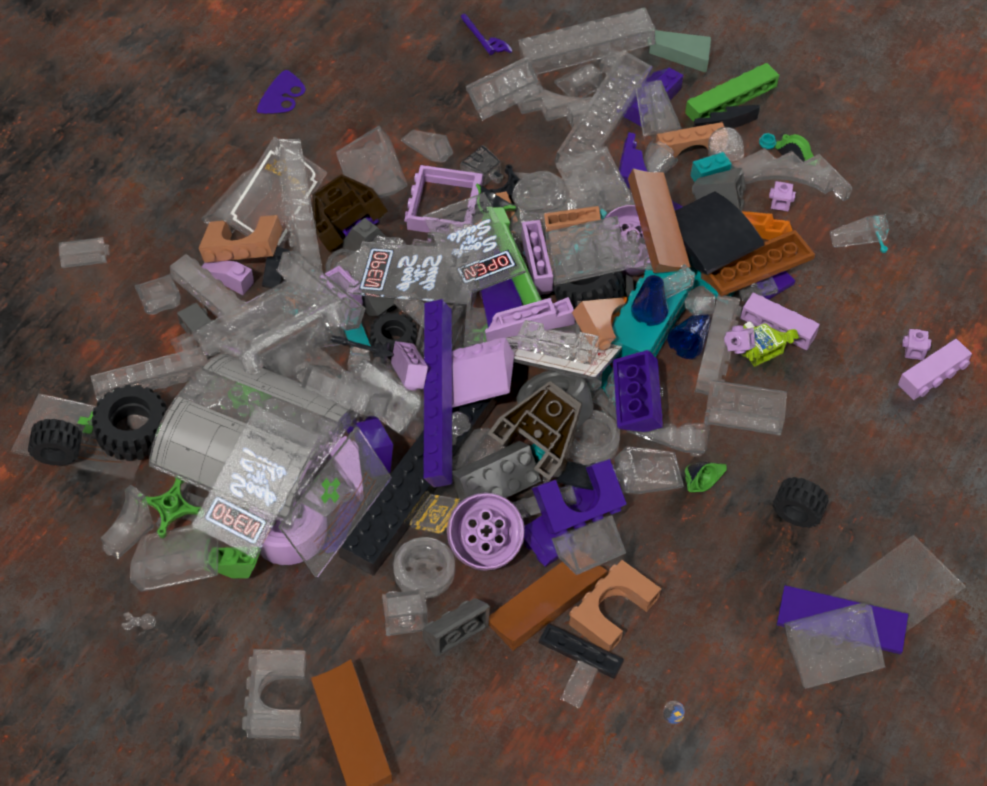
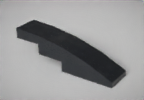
M760 105L727 106L725 112H710L709 118H695L693 127L722 122L726 130L733 129L757 120Z

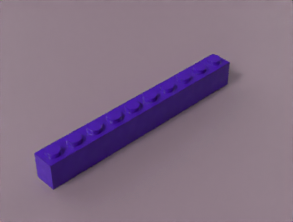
M443 299L424 303V361L428 366L424 384V479L433 487L452 484V310Z

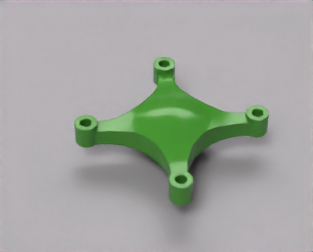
M181 474L176 475L173 487L165 494L157 497H147L141 494L137 497L140 505H150L160 514L161 526L157 531L160 538L167 536L166 530L175 519L187 514H195L198 517L205 515L203 507H194L182 498L180 490L181 485L184 483V477Z

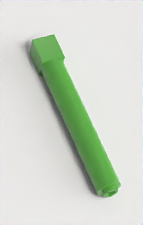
M487 208L489 212L484 214L482 221L487 219L491 221L483 225L491 226L487 233L489 237L496 235L494 241L497 243L499 252L509 250L517 266L507 270L523 305L541 301L538 290L510 232V221L504 208Z

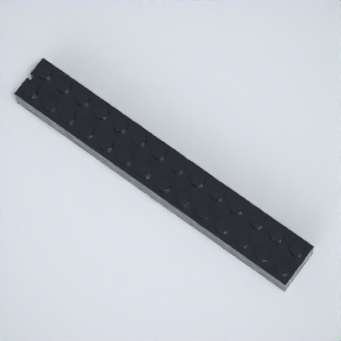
M513 361L511 384L517 377L518 363ZM503 395L452 407V466ZM424 430L338 545L339 558L372 576L379 570L437 489V487H433L424 479Z

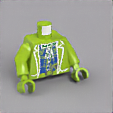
M747 322L743 325V328H754L755 347L746 350L745 353H741V356L749 358V361L755 367L784 353L786 341L791 344L794 342V339H799L796 329L781 332L767 324L755 327L752 322Z

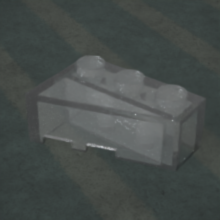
M661 80L635 85L643 137L682 130Z

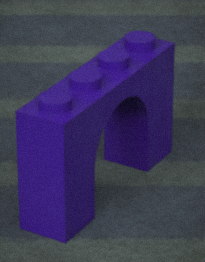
M610 459L586 467L593 486L594 497L591 505L583 512L573 511L565 504L556 480L532 488L549 534L556 533V536L568 532L567 528L574 526V529L586 525L585 521L592 519V522L604 518V513H617L621 511L622 506L627 505Z

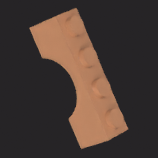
M722 122L660 133L656 137L655 150L660 161L677 158L681 151L693 145H703L707 147L709 152L721 150L726 147L728 134Z

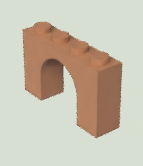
M278 215L262 216L252 234L243 239L231 241L232 233L226 220L209 222L199 250L204 263L269 257L274 255L283 229Z
M621 560L618 565L614 564L609 569L605 579L601 578L597 582L592 593L588 592L584 596L579 607L575 606L569 613V625L596 646L611 652L621 641L623 631L602 615L599 604L607 597L623 596L647 612L659 599L661 588Z

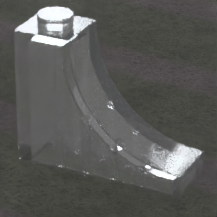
M132 485L125 489V501L118 518L101 537L102 549L109 556L113 555L117 559L154 528L145 495Z

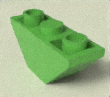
M248 547L210 548L203 566L230 578H249L261 548L250 547L251 550L248 555Z

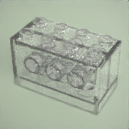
M362 359L342 389V392L399 434L417 440L424 430V397L415 390H409L404 387L401 380L383 367Z

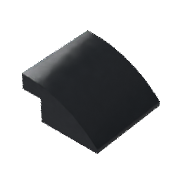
M716 191L675 210L689 264L705 274H709L764 246L762 238L747 217L731 201Z

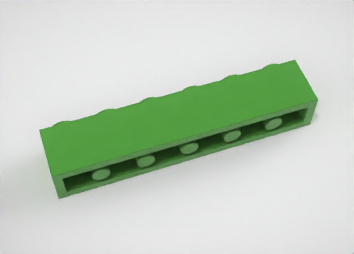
M765 63L722 85L705 91L695 98L689 99L686 104L685 113L694 122L695 118H709L710 112H725L727 106H739L776 88L779 74L768 63Z

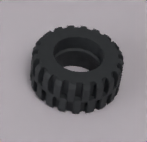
M589 250V252L582 251L577 255L573 254L569 256V259H564L553 273V290L557 302L569 297L573 309L582 301L622 298L624 295L625 282L620 264L615 257L609 253L605 254L603 251L598 250V252H595L594 250Z
M125 385L124 388L117 387L114 388L113 392H107L104 395V399H99L96 403L97 406L94 407L92 412V425L100 448L109 456L114 455L115 459L118 460L123 458L126 461H133V459L137 458L142 460L147 455L149 457L152 456L159 430L168 414L164 399H161V395L157 392L153 393V389L148 387L144 389L142 385H135V387ZM130 415H141L148 418L143 426L135 430L124 431L115 428V425L122 418Z

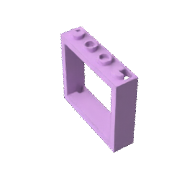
M420 165L419 173H415L414 181L416 184L412 185L411 195L413 196L408 200L409 212H405L404 222H407V230L450 235L451 233L462 231L469 226L472 227L476 216L473 213L477 212L475 205L479 196L476 184L478 183L482 186L483 174ZM432 182L472 188L468 204L470 211L467 209L466 221L464 223L444 220L436 222L435 220L437 219L416 217L424 183ZM442 226L441 230L439 231L438 229L436 232V227Z

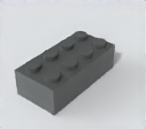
M521 441L452 472V479L460 502L466 497L485 492L507 498L541 481L539 473L534 469L536 464L530 445Z

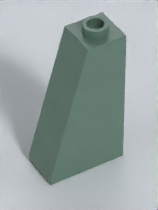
M652 30L651 37L648 36L647 40L650 54L702 72H707L711 37Z

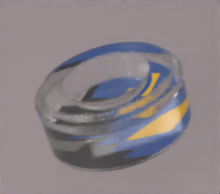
M678 701L666 703L663 709L665 720L672 724L681 722L685 715L684 706Z

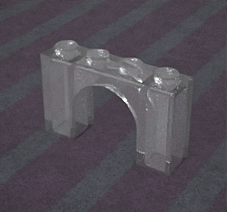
M254 649L253 657H249L251 677H247L249 696L245 697L244 703L247 717H243L242 729L246 730L248 738L300 739L302 720L300 710L273 709L266 706L260 697L265 686L274 680L305 679V650Z

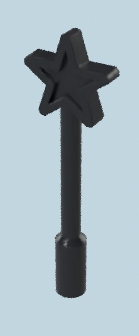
M336 335L331 337V342L376 352L373 357H380L382 363H386L387 356L394 355L389 350V342H386L383 346L376 343V347L349 341L347 338Z

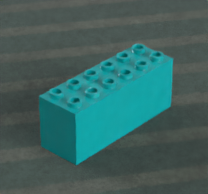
M651 265L646 267L644 277L639 278L636 290H632L629 295L628 303H625L621 308L619 317L616 316L613 320L612 329L616 338L610 344L622 347L609 362L613 363L615 359L649 350L654 357L657 356L691 299L694 275L684 271L653 273Z

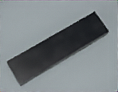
M549 623L539 639V644L615 679L624 661L623 658Z

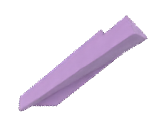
M569 297L552 303L551 298L496 313L491 325L485 330L486 340L491 341L503 337L507 338L574 325L575 318L572 314L574 309Z

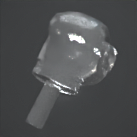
M459 411L452 414V445L456 444L457 436L463 435L471 427L468 417Z

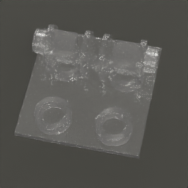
M631 230L628 236L623 235L622 267L653 270L644 237H639L636 230Z

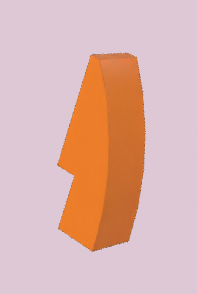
M742 211L763 239L771 240L793 231L790 221L774 220L772 214Z

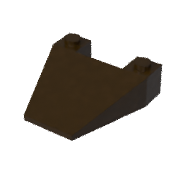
M343 174L312 194L313 230L328 252L336 249L343 243L338 233L366 214H369L372 220L375 221L389 212L372 187Z
M549 381L499 417L488 432V435L507 447L521 433L546 452L534 469L549 481L557 480L567 467L582 404Z

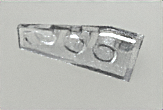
M666 423L662 428L648 432L627 430V432L681 452L690 453L691 456H702V453H705L708 448L710 423H684L680 427H676L673 423Z

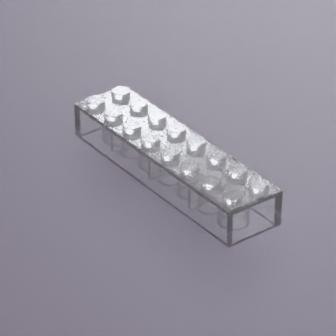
M646 7L518 40L520 56L528 77L656 44L655 28Z
M623 50L557 151L554 162L584 179L647 81L653 66Z

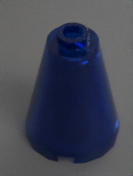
M651 275L645 279L631 304V313L637 322H644L648 326H654L665 321L669 307L662 278Z
M698 311L674 327L668 334L667 341L671 349L674 348L676 354L685 359H694L700 355L710 328V316L703 311Z

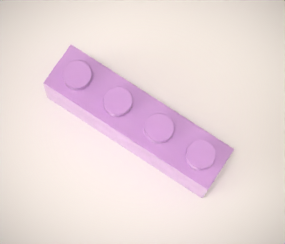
M540 220L522 222L521 237L532 280L538 292L552 291L553 274Z
M752 293L744 305L740 318L747 322H752L755 326L767 324L781 332L796 329L799 339H794L792 344L805 350L813 342L820 325L811 319L799 315L797 312L791 311L755 293Z
M955 339L904 372L898 385L913 400L919 396L923 397L931 388H937L946 378H952L958 370H964L970 364L969 360L972 353Z
M395 341L391 364L404 387L409 390L424 389L427 364L414 344Z

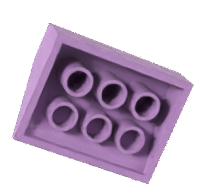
M506 337L452 351V407L510 393L514 352Z

